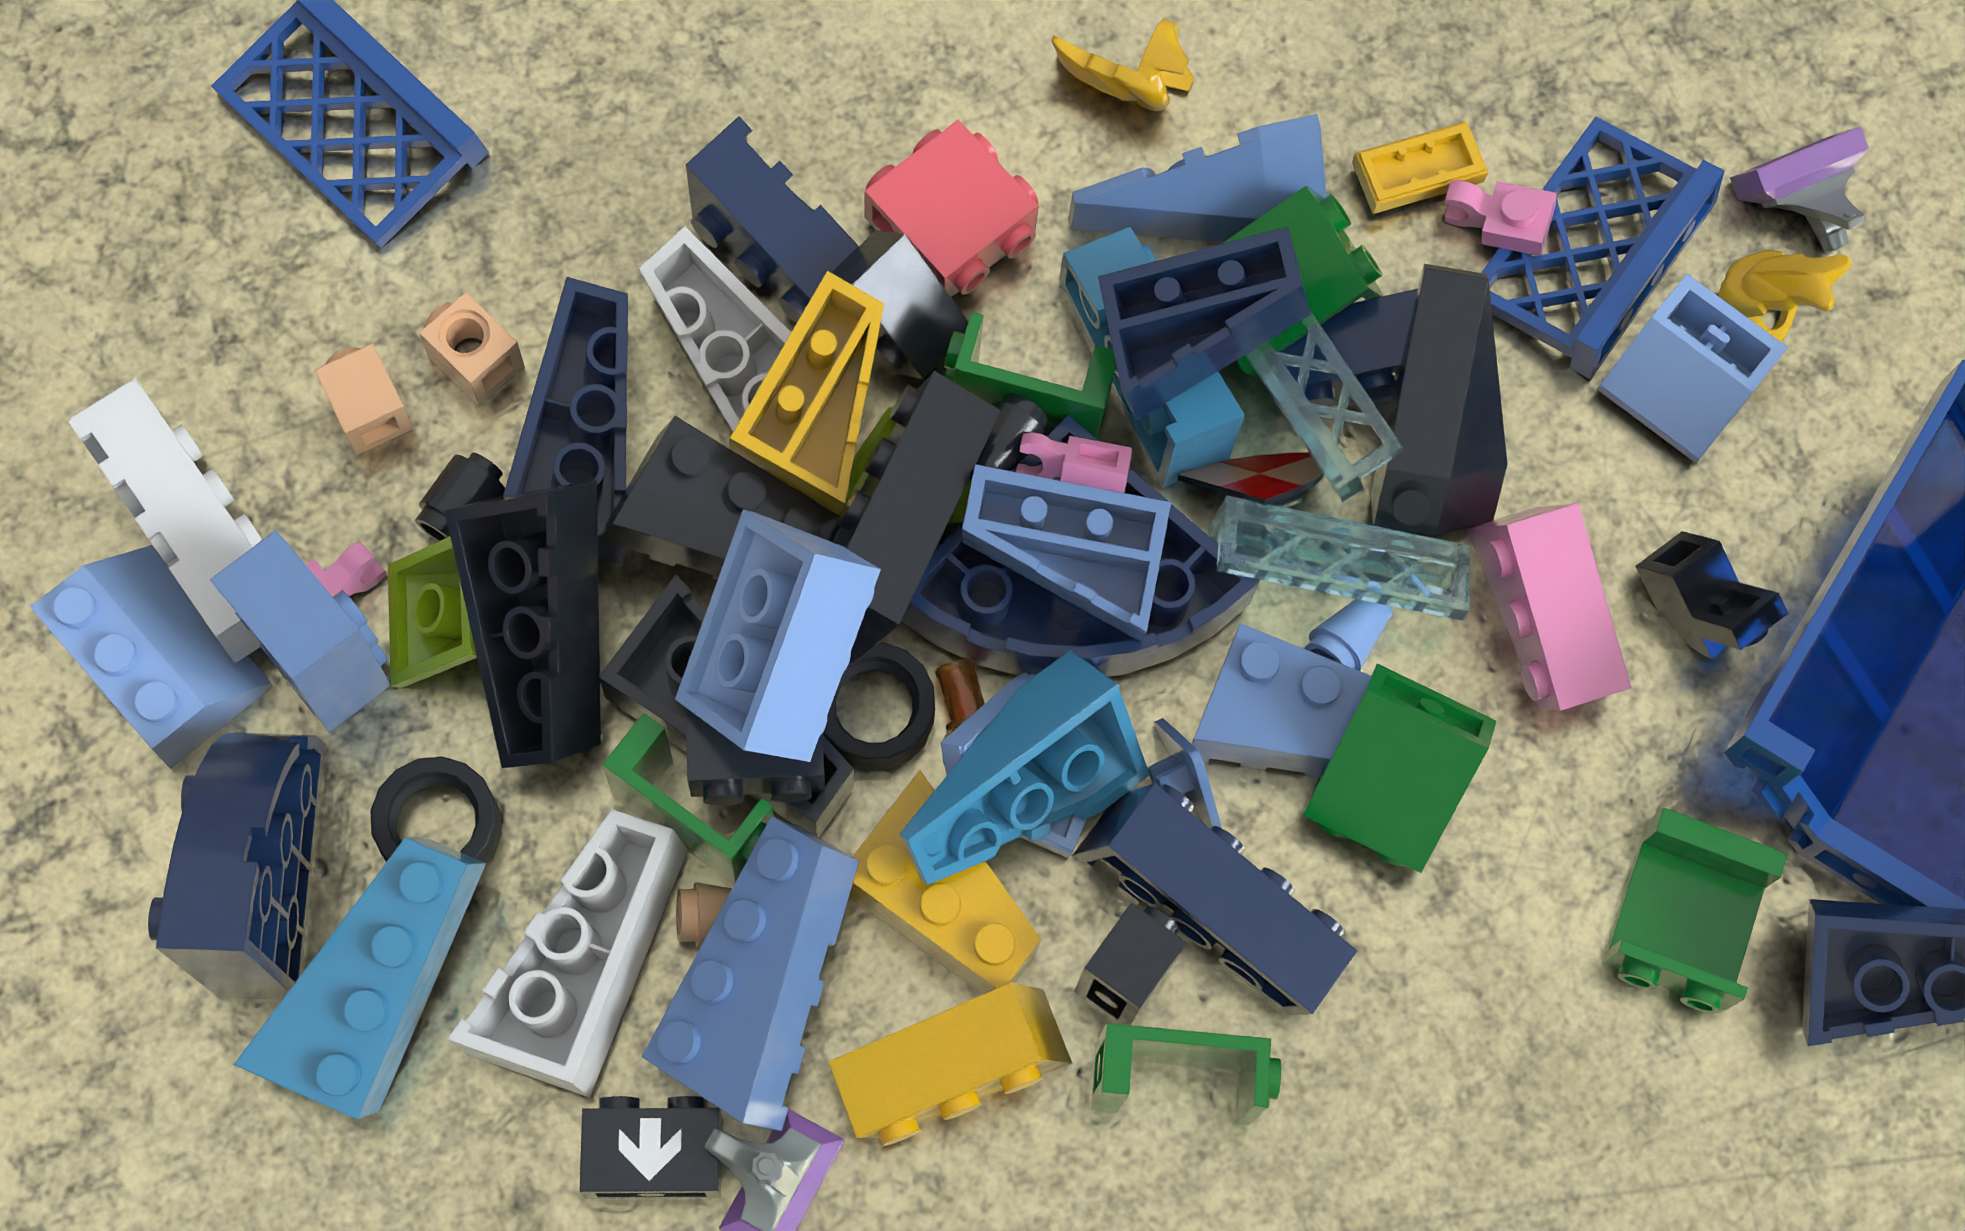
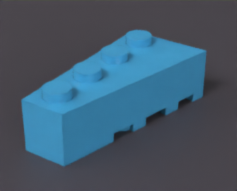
M1131 227L1063 253L1059 280L1093 349L1097 345L1113 350L1098 276L1156 261L1150 247L1147 244L1141 245ZM1116 366L1112 388L1162 488L1180 481L1178 480L1179 473L1230 459L1245 415L1218 371L1136 421L1122 395Z
M405 837L233 1065L357 1120L379 1112L486 863L426 837Z

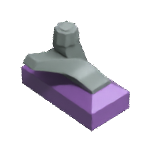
M1860 126L1827 136L1730 177L1738 200L1760 203L1764 208H1782L1805 215L1817 235L1825 252L1834 251L1849 243L1846 229L1850 230L1863 224L1864 213L1848 200L1844 189L1848 179L1855 173L1853 167L1868 151L1869 147Z
M790 1109L787 1111L782 1131L772 1130L766 1143L747 1141L715 1128L705 1144V1149L730 1169L742 1185L720 1224L719 1230L797 1231L845 1143L844 1139Z

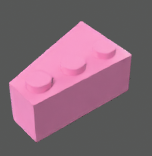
M1578 503L1535 507L1467 528L1521 662L1523 685L1528 696L1537 702L1539 709L1562 711L1632 688Z

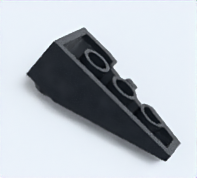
M1424 263L1370 496L1373 526L1439 536L1494 520L1508 462L1488 274Z

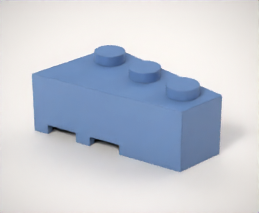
M975 464L962 527V542L1142 642L1147 633L1171 502Z

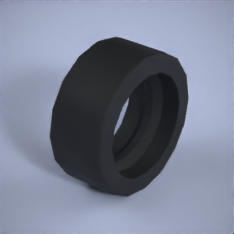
M879 642L855 664L849 661L830 706L823 735L852 767L864 771L889 770L911 760L926 744L935 718L934 685L924 665L907 650L885 642ZM882 671L894 675L906 686L912 698V714L908 725L898 736L885 742L868 743L854 738L842 727L836 714V700L841 688L851 677L862 672Z
M443 756L418 758L396 769L379 787L370 810L371 835L386 862L402 842L398 835V817L403 804L412 794L428 786L445 785L459 790L470 800L475 810L474 831L470 841L460 852L486 864L494 856L502 834L500 809L485 779L466 763Z

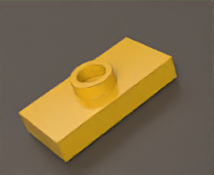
M1467 121L1356 152L1352 160L1372 214L1445 194L1448 192L1451 180H1461L1476 185L1483 183L1488 175V170Z

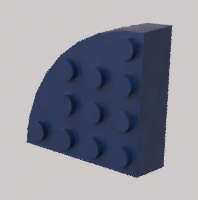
M1069 415L1047 436L1051 440L1067 444L1069 436L1098 441ZM1029 454L1020 464L1038 466L1042 464V461L1038 456ZM1129 468L1125 494L1169 502ZM1061 477L1053 478V480L1060 481ZM1171 504L1147 633L1143 641L1140 642L963 543L962 522L934 551L901 621L933 644L980 666L1015 675L1023 673L1037 675L1071 650L1109 677L1128 674L1171 660L1214 636L1250 605L1260 580Z
M226 733L210 746L196 774L186 775L181 790L182 814L173 843L163 897H154L152 899L148 916V932L150 939L157 941V950L218 998L282 1000L302 974L325 743L315 735Z

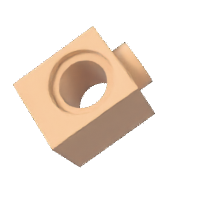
M467 292L453 304L447 302L436 308L427 318L424 329L419 332L428 357L478 406L524 367L518 342ZM478 338L482 340L481 345L472 352L460 353L454 350L455 346L464 339Z
M373 343L361 349L352 347L341 350L332 355L325 365L314 369L356 456L413 430L405 407Z

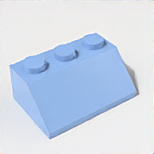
M743 509L675 700L745 751L810 762L819 736L825 729L827 715L840 679L849 664L851 649L865 611L873 599L874 587L881 569L843 546Z
M150 545L83 565L31 605L30 608L149 747L171 769L273 687V684L248 655L237 663L233 662L168 568L169 566L153 546Z

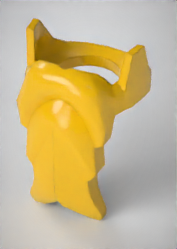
M1167 18L1162 19L1155 28L1137 71L1121 64H1116L1097 54L1087 52L1053 35L1051 40L1060 62L1075 78L1116 98L1120 102L1135 101L1141 107L1158 112L1164 110L1169 105L1170 97L1167 94L1166 87L1189 92L1195 80L1187 66L1189 59L1179 45V25Z
M1763 250L1733 262L1725 274V279L1721 282L1718 294L1721 299L1782 342L1792 326L1798 305L1811 306L1821 311H1829L1833 308L1835 298L1831 285L1849 270L1852 261L1848 256L1842 254L1809 258L1802 253L1785 255L1782 251ZM1768 310H1781L1776 325L1771 329L1767 327L1762 319V315H1765Z

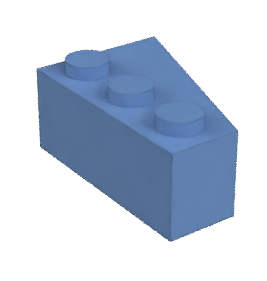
M277 530L210 579L219 593L236 611L235 614L244 626L255 634L261 643L259 646L287 683L329 733L391 686L381 668L389 658L377 644L379 640L366 624L368 622L366 617L343 590L332 597Z

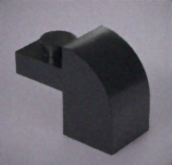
M1681 531L1635 566L1661 615L1689 646L1709 658H1713L1727 646L1742 650L1744 647L1758 643L1767 635L1769 628L1789 614L1778 592L1739 582L1719 540Z

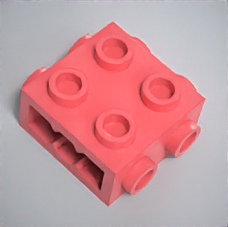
M959 119L942 132L939 129H935L926 134L915 146L913 154L896 167L890 164L881 168L869 180L864 191V218L877 231L905 234L950 297L959 291L963 295L973 291L988 276L989 267L1005 255L1010 259L1018 256L1032 243L1036 236L1035 230L1039 209L1036 193L1024 178L1019 175L1012 177L998 162V156L994 147L982 134L978 132L972 134Z

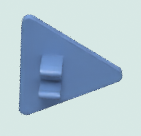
M1164 718L1155 721V728L1170 756L1148 767L1153 784L1156 783L1159 787L1163 784L1172 786L1182 794L1188 792L1204 824L1210 829L1213 826L1222 828L1205 765L1198 749Z

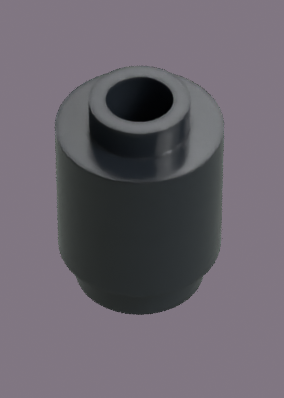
M472 452L468 458L455 454L419 502V507L422 510L415 519L416 524L438 542L450 537L444 510L503 496L505 487L499 481L503 476V472L493 462L478 453Z

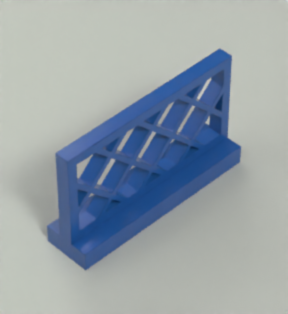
M296 0L211 85L227 103L380 248L465 164L473 169L489 153L476 133L334 0ZM301 25H304L314 35L313 58L283 59L284 42ZM325 46L337 57H325ZM350 69L355 73L354 97L324 98L325 70ZM313 71L312 99L282 100L283 72ZM271 73L270 101L245 102L234 92L251 74ZM366 85L377 95L366 96ZM392 108L396 112V136L365 137L366 109ZM354 109L353 138L323 139L324 111ZM312 111L310 140L286 141L281 137L282 113ZM270 113L269 124L258 114ZM407 123L418 135H407ZM433 147L444 157L428 175L407 176V148ZM395 148V177L364 178L365 150ZM353 150L352 179L327 180L322 176L323 152ZM311 152V162L309 163L299 153ZM395 189L394 209L375 226L364 216V191ZM406 189H413V190L406 196ZM352 191V203L340 192Z
M1595 116L1542 189L1555 192L1558 195L1561 190L1586 186L1592 207L1561 213L1556 198V207L1549 230L1555 229L1560 252L1529 257L1528 253L1503 248L1497 250L1481 272L1488 274L1489 289L1497 278L1523 273L1529 296L1506 300L1490 291L1492 314L1571 357L1570 368L1591 380L1716 204L1725 170L1704 159L1696 169ZM1597 140L1620 151L1623 164L1592 169L1588 153ZM1580 165L1582 172L1574 173ZM1660 172L1677 181V184L1670 193L1645 197L1639 176ZM1628 178L1634 199L1603 205L1597 184ZM1658 210L1651 219L1649 211ZM1639 214L1643 228L1640 236L1613 241L1607 219ZM1596 221L1603 243L1571 249L1565 227ZM1517 252L1519 259L1510 261ZM1626 254L1623 260L1619 262L1618 255ZM1607 257L1612 274L1608 281L1581 286L1575 263ZM1565 265L1571 288L1539 294L1533 271ZM1595 298L1590 306L1587 307L1586 300ZM1575 302L1580 320L1570 334L1546 321L1544 307Z

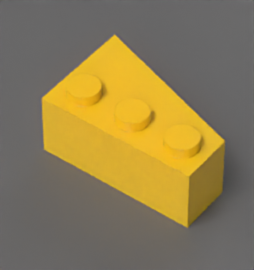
M827 271L729 439V449L823 507L840 515L846 501L884 303Z
M919 770L853 855L855 859L859 860L849 896L983 995L1010 982L1015 983L1036 955L1041 938L986 861L929 885H926L919 878L900 836V832L935 791L921 770Z
M1013 982L828 1061L856 1138L880 1137L883 1146L902 1141L919 1133L921 1130L918 1122L939 1114L942 1115L943 1120L958 1117L980 1107V1098L1001 1090L1004 1091V1094L1019 1091L1043 1079L1041 1075L1072 1063L1044 990Z

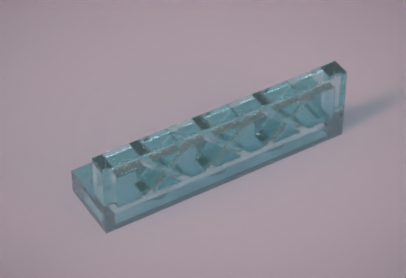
M1311 312V315L1299 322L1308 331L1303 357L1276 352L1270 344L1271 339L1244 356L1343 503L1364 489L1360 479L1404 452V449ZM1315 344L1327 361L1312 359ZM1285 365L1300 367L1297 382ZM1310 369L1337 374L1343 383L1338 408L1311 404L1304 393ZM1350 395L1362 413L1347 410ZM1319 416L1335 419L1332 435ZM1344 421L1372 426L1383 445L1351 465L1339 447Z
M1231 496L1225 497L1208 527V536L1218 543L1216 571L1457 620H1463L1469 613L1471 547L1469 545L1270 504L1262 505Z

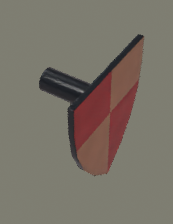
M1289 452L1254 455L1224 460L1179 473L1178 480L1241 498L1243 549L1246 551H1262L1268 548L1267 514L1301 503L1303 491L1311 488L1323 478L1328 469L1326 452Z

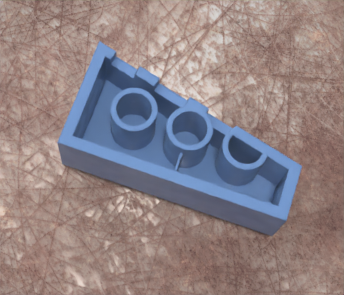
M1240 623L1191 744L1198 749L1203 761L1208 762L1209 759L1240 763V767L1266 770L1267 767L1303 772L1304 776L1322 777L1360 702L1371 675Z
M771 816L646 1047L642 1058L744 1124L782 1131L789 1108L783 1106L791 1074L799 1073L806 1048L800 1046L810 1007L811 1005L817 1007L825 982L819 980L828 946L835 945L859 860L811 832Z

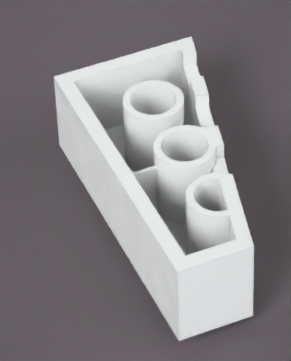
M684 226L650 257L639 270L733 433L791 332Z
M136 378L68 419L67 421L96 460L99 468L135 517L134 519L161 558L169 566V570L233 662L237 663L260 648L259 645L261 643L255 634L244 626L235 614L236 611L219 593L210 579L262 541V538L245 514L233 520L225 507L235 500L214 469L203 475L194 462L203 457V454L184 426L181 424L171 430Z
M611 809L561 879L563 885L543 913L538 911L524 931L526 937L503 970L500 968L496 970L482 990L485 993L483 998L466 1021L461 1019L447 1040L469 1056L590 1098L687 853V848L675 831L671 828Z

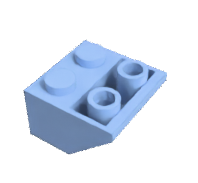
M1686 274L1649 319L1597 390L1697 463L1788 347L1693 277Z

